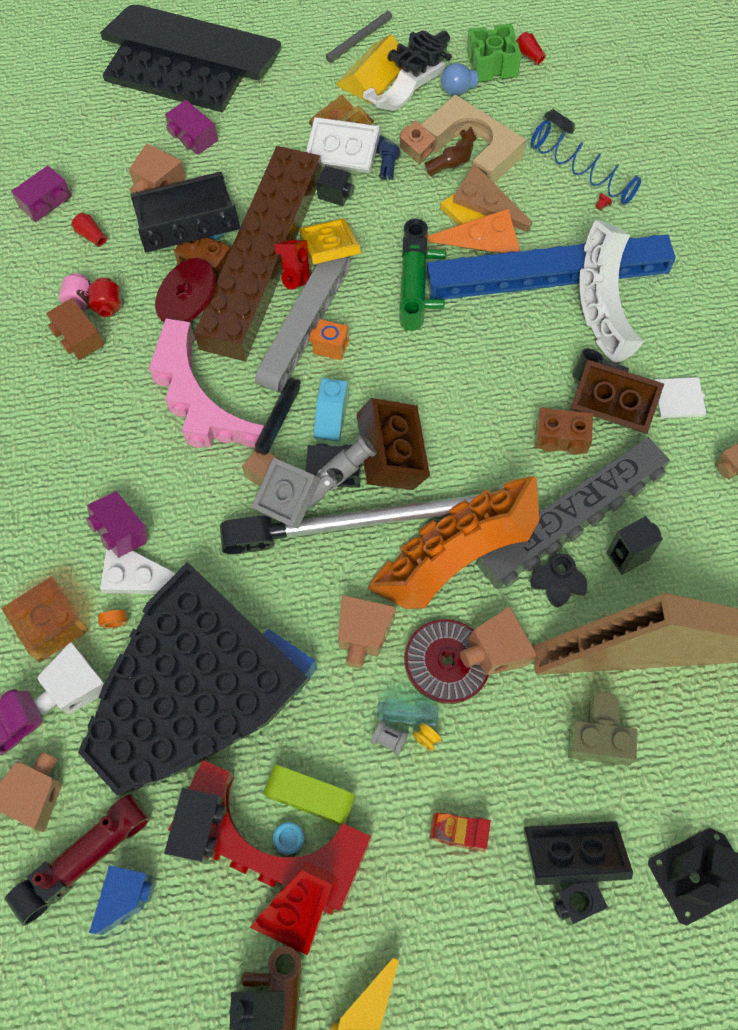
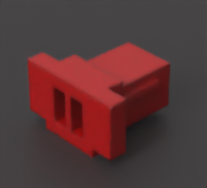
M600 193V200L595 208L602 211L608 204L611 206L613 200Z

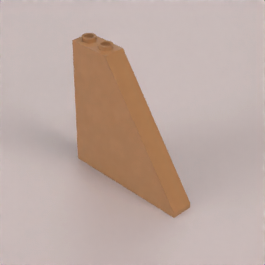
M664 593L532 646L537 654L534 658L535 673L537 675L738 663V608Z

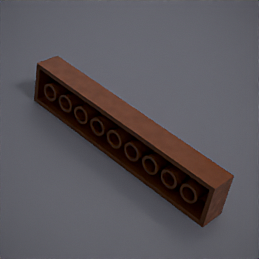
M276 146L243 220L241 229H239L217 279L212 298L205 307L195 329L194 335L199 350L246 362L283 273L281 254H275L274 244L285 240H296L317 190L316 182L322 173L321 155Z

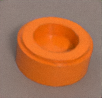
M111 610L100 613L98 615L99 626L102 628H115L127 624V611Z

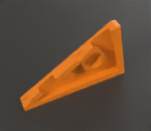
M509 209L427 236L429 242L440 245H451L493 253L520 252Z

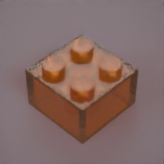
M52 576L1 608L28 654L39 663L89 631L62 587Z

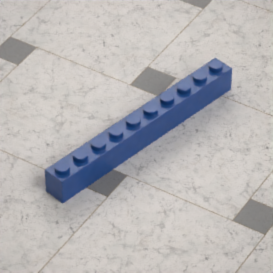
M669 235L629 238L620 262L619 279L670 273L676 257ZM586 243L427 262L426 279L430 299L446 300L580 284V270L584 269L586 256L584 247Z

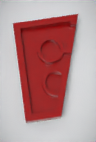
M306 862L259 913L250 928L308 955L317 934L336 875Z

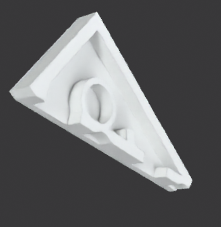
M106 549L100 590L102 593L156 594L176 573L134 551L118 558L112 550L108 551Z

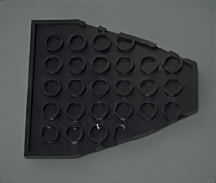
M188 562L146 603L142 611L144 615L137 629L133 628L129 635L131 640L124 654H119L98 697L101 701L95 717L91 716L88 724V733L82 740L78 751L110 789L119 796L184 772L202 762V760L213 756L268 725L310 680Z

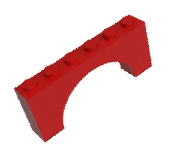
M202 760L188 789L219 795L224 800L223 805L226 806L223 824L217 825L215 838H218V845L215 856L212 859L218 861L220 856L231 860L229 867L243 874H247L248 869L260 874L257 880L275 888L277 882L285 886L296 872L308 862L336 875L324 912L333 915L334 910L342 912L371 843V836L342 823L339 831L325 846L310 854L299 857H278L261 852L244 840L232 820L229 795L234 776L229 771Z

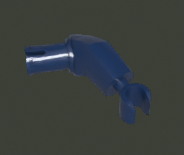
M380 135L376 149L382 158L379 178L387 180V177H389L388 180H393L395 162L400 158V148L389 138Z

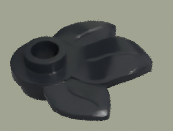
M567 554L554 555L548 564L537 567L531 577V588L546 590L549 602L556 608L567 603L571 593L585 595L587 592L585 575L576 569L575 561ZM563 565L566 571L561 572L556 566Z

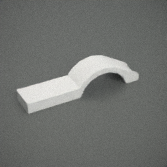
M440 62L436 66L427 65L426 72L424 74L420 73L417 77L413 76V73H406L402 69L393 86L382 95H376L375 89L371 87L363 92V98L375 104L379 109L397 110L407 103L415 89L443 73L445 63Z

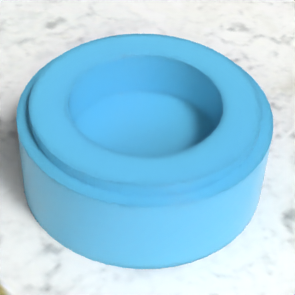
M293 822L282 823L273 834L275 848L284 855L298 853L305 842L302 829Z

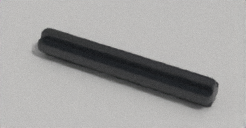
M291 377L287 380L255 443L254 450L256 453L268 454L300 390L301 382L299 379L295 380Z

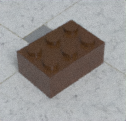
M371 398L356 414L359 435L365 436L377 452L374 457L369 456L363 461L367 485L414 490L430 476L418 406Z

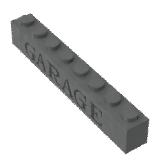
M647 437L540 511L539 522L528 541L510 544L479 557L476 565L496 589L503 585L509 587L519 579L521 572L526 569L529 572L541 563L540 559L547 554L549 556L556 554L563 547L562 544L565 541L577 539L584 532L583 529L589 524L592 526L597 525L603 520L606 512L618 510L624 505L625 499L630 495L633 497L638 496L645 490L646 484L650 481L654 483L659 481L667 473L665 468L670 459Z

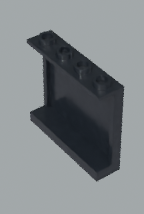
M222 171L130 194L139 226L138 232L145 253L241 229L236 207L232 204L227 192Z

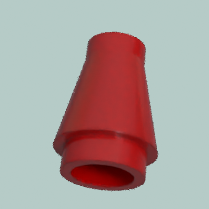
M526 31L517 38L516 42H518L523 56L533 61L536 65L544 61L546 54L541 49L533 33Z
M82 212L77 214L72 220L71 225L76 234L92 242L97 247H101L106 242L107 236L101 231L90 214Z

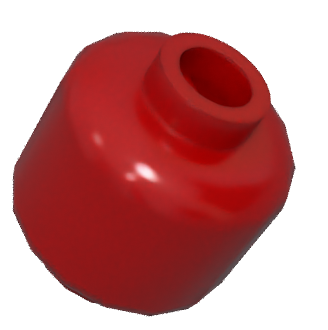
M99 278L90 284L88 298L89 307L93 312L102 317H110L122 307L121 290L117 283L109 278Z

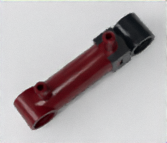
M132 794L124 796L113 804L107 811V815L102 817L98 823L51 862L45 861L27 876V880L19 883L5 896V901L22 926H26L47 911L51 904L58 902L73 889L71 887L73 883L125 839L133 837L149 823L150 817Z

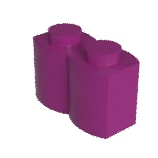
M13 689L5 692L0 697V755L13 749L21 742L23 737L32 733L43 722L29 691Z

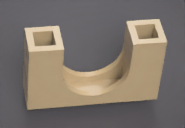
M457 95L449 99L421 124L436 138L435 150L433 151L436 154L452 139L460 136V131L464 129L466 132L472 127L475 135L485 140L489 145L473 159L472 166L476 165L493 183L498 181L524 156L525 138Z

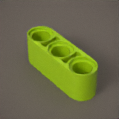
M279 765L273 766L262 794L272 800L338 825H342V823L346 825L356 795L349 791Z

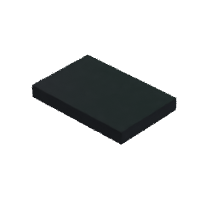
M617 821L524 827V837L535 886L632 880L633 870Z

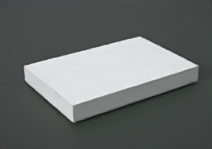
M314 117L306 152L321 155L322 167L326 165L336 169L371 174L381 128L374 125Z

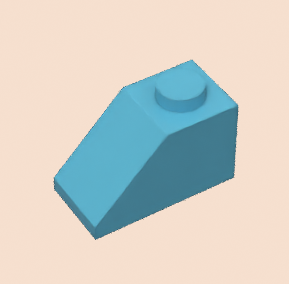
M321 379L316 405L314 439L340 442L349 398L348 381Z

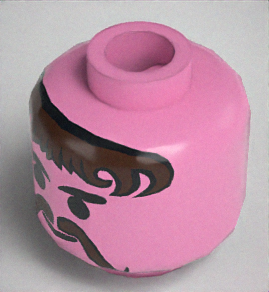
M78 273L64 277L58 295L59 301L64 303L72 298L81 310L87 309L89 307L88 288L92 283L86 276Z

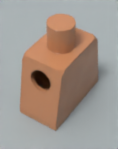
M147 143L129 169L134 184L130 188V192L135 193L183 181L186 175L182 161Z
M342 595L338 643L340 648L349 650L346 659L347 665L362 668L366 654L379 656L395 620L396 607Z
M510 607L474 629L468 638L470 648L460 652L461 660L467 668L479 663L486 675L528 666L537 656Z
M41 752L32 768L16 762L0 782V812L33 829L44 832L62 787L61 782L49 777L58 759Z

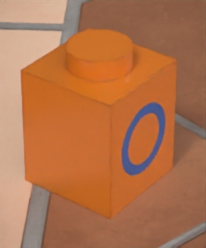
M319 319L317 327L312 328L309 342L312 343L313 354L342 361L349 343L348 326Z

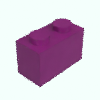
M187 100L165 114L167 120L166 128L170 135L177 137L187 149H191L197 155L218 141L215 123Z
M48 165L11 191L18 207L34 222H37L72 197L65 179Z
M117 491L87 505L89 517L86 518L88 526L93 532L97 531L100 534L104 547L108 551L112 550L118 558L147 543L145 525Z

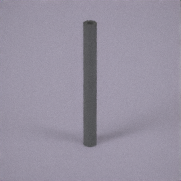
M386 11L327 53V61L331 63L392 19L391 12Z

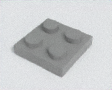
M273 457L251 508L298 529L321 478Z

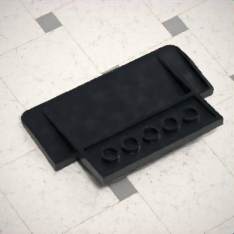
M142 5L126 7L100 32L102 40L121 45L102 74L105 82L180 102L187 100L192 105L221 113L227 107L243 76L260 80L281 51L280 41L273 38Z

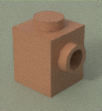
M416 120L411 126L407 125L401 131L400 148L419 165L435 150L436 138Z

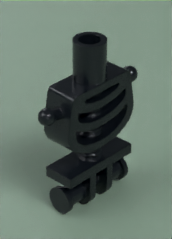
M424 30L418 33L411 32L408 47L399 43L397 51L392 49L387 59L395 62L396 67H403V71L406 73L411 72L413 76L417 77L420 73L424 74L426 72L427 65L436 66L444 58L447 61L452 59V55L446 53L450 35L445 30L434 36Z

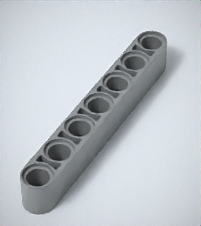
M351 257L339 258L316 265L258 367L255 375V383L278 393L283 390L309 344L312 328L317 327L319 319H322L346 277L350 268Z

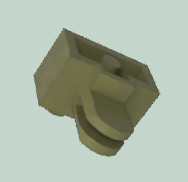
M609 692L596 694L589 703L588 722L575 721L570 727L568 758L629 766L637 759V729L619 726V701L615 695Z

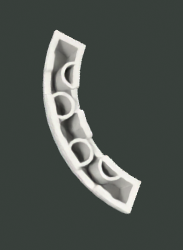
M595 220L584 247L586 252L584 269L580 270L581 304L586 323L592 328L597 338V345L610 360L620 362L631 357L644 342L627 321L619 296L620 262L630 234L614 225Z

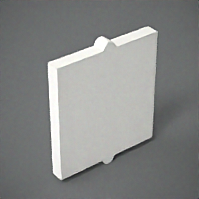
M699 377L654 379L664 383L657 405L660 419L706 416L705 394L702 393Z

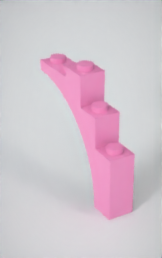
M165 319L149 371L154 383L165 387L169 386L165 401L170 413L180 417L186 416L182 429L186 443L196 448H202L203 446L212 448L214 439H217L223 443L236 442L242 443L247 447H255V443L264 425L237 418L217 406L207 397L192 373L191 353L194 333L190 322Z

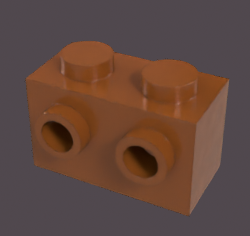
M206 237L178 244L174 254L177 264L192 258H200L207 261L215 271L217 282L231 248L224 242H217Z
M72 298L46 313L51 322L47 326L55 338L60 336L62 338L60 343L68 354L73 353L78 360L104 346L98 330Z
M540 408L536 421L535 448L547 452L557 450L567 451L575 455L587 454L592 443L593 413Z

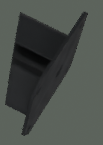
M708 828L649 858L648 866L679 923L687 926L738 899V853L733 850L723 833ZM715 834H718V835H719V837H720L719 840H716V839L714 838V835H715ZM657 860H661V866L657 865ZM697 872L700 875L698 883L691 881V873ZM686 912H690V918H687L685 916Z

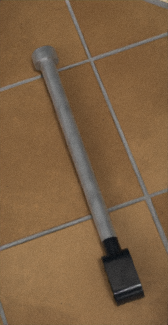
M497 486V490L504 488L503 486ZM478 495L302 519L298 529L282 522L272 523L271 518L268 516L226 520L220 524L222 552L234 555L263 551L272 548L275 539L446 516L451 514L449 509L464 500L470 503Z

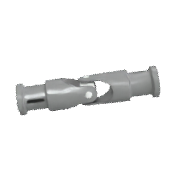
M360 435L355 444L348 450L343 449L318 471L316 476L321 479L310 501L309 508L314 507L320 502L328 490L335 489L359 469V465L369 456L374 457L377 454L375 448L365 436ZM332 468L342 471V475L338 479H336L334 472L331 470Z

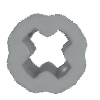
M382 719L375 730L371 744L376 745L378 743L394 751V755L398 757L406 743L409 731L405 730L402 732L388 725L387 720Z

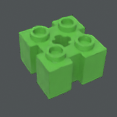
M512 23L496 25L494 30L488 31L486 27L469 29L467 54L470 63H472V70L477 71L478 82L493 80L495 75H499L501 79L518 77L521 52L518 42H515L516 35Z

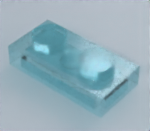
M387 698L385 702H378L377 717L378 720L385 719L387 721L413 724L424 723L436 726L438 707H432V703L417 701L414 705L403 704V701L400 699Z

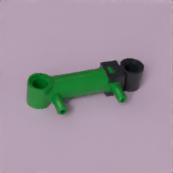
M417 218L408 220L404 225L399 322L402 328L409 331L421 328L424 322V309H444L445 305L444 299H425L426 260L446 259V250L427 249L428 226L425 221Z

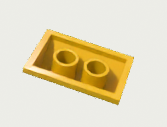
M391 34L374 43L337 82V86L373 104L363 98V92L372 87L375 89L376 95H382L398 77L400 70L403 69V67H396L395 62L387 59L392 49L397 51L398 42Z

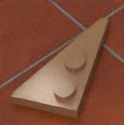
M473 165L455 193L453 203L486 216L509 209L513 226L529 232L532 221L476 165Z

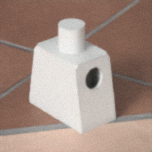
M69 643L38 676V681L46 691L37 697L34 703L42 715L46 714L56 705L67 715L72 714L96 700L105 682L82 653L72 643Z

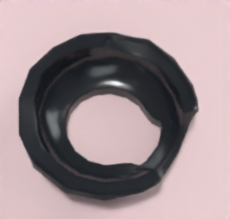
M554 109L546 112L542 118L544 121H551L569 134H573L575 130V123Z

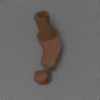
M472 127L466 132L464 129L460 131L459 134L462 139L457 142L456 146L444 148L443 154L425 162V167L430 177L448 167L454 170L469 162L473 150V142L477 139Z

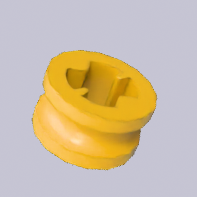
M420 723V730L418 732L414 731L412 736L420 745L433 752L435 750L434 744L440 743L442 738L431 727Z

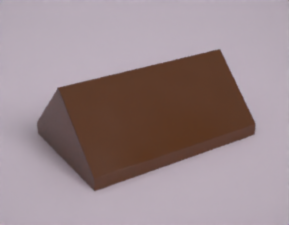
M587 360L570 409L577 412L593 413V417L647 434L664 383Z

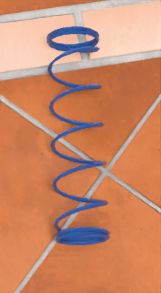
M545 120L536 128L531 138V148H538L541 154L548 153L555 148V161L559 165L573 158L572 171L575 175H581L591 168L590 183L592 186L601 185L610 178L608 195L616 197L622 194L620 198L622 205L629 203L635 196L641 185V177L635 175L620 193L611 195L610 184L619 164L615 166L606 179L598 184H594L592 182V172L601 153L597 155L595 161L585 171L576 173L574 171V162L578 151L583 146V142L579 144L576 152L564 162H558L556 159L557 149L566 131L561 134L558 142L551 149L543 152L539 147L549 135L551 122ZM547 124V129H546V131H545L543 137H542L541 140H540L541 133H542V131H543L545 125ZM539 133L537 144L534 146L535 139ZM637 181V183H636L634 189L632 190V192L630 193V195L625 199V197H626L627 193L629 192L630 188H631V187L634 185V183Z

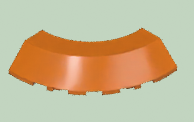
M531 476L503 483V489L492 493L489 489L484 490L480 495L473 498L470 503L464 500L449 509L451 514L438 523L433 519L418 531L421 536L410 540L407 544L404 543L399 548L402 553L392 564L387 561L368 585L370 591L405 609L426 608L441 587L474 560L498 548L528 541L539 522L536 478Z

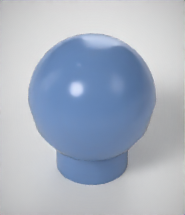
M459 63L448 65L441 75L442 88L451 96L462 95L468 89H475L478 84L477 71L469 70L465 65Z

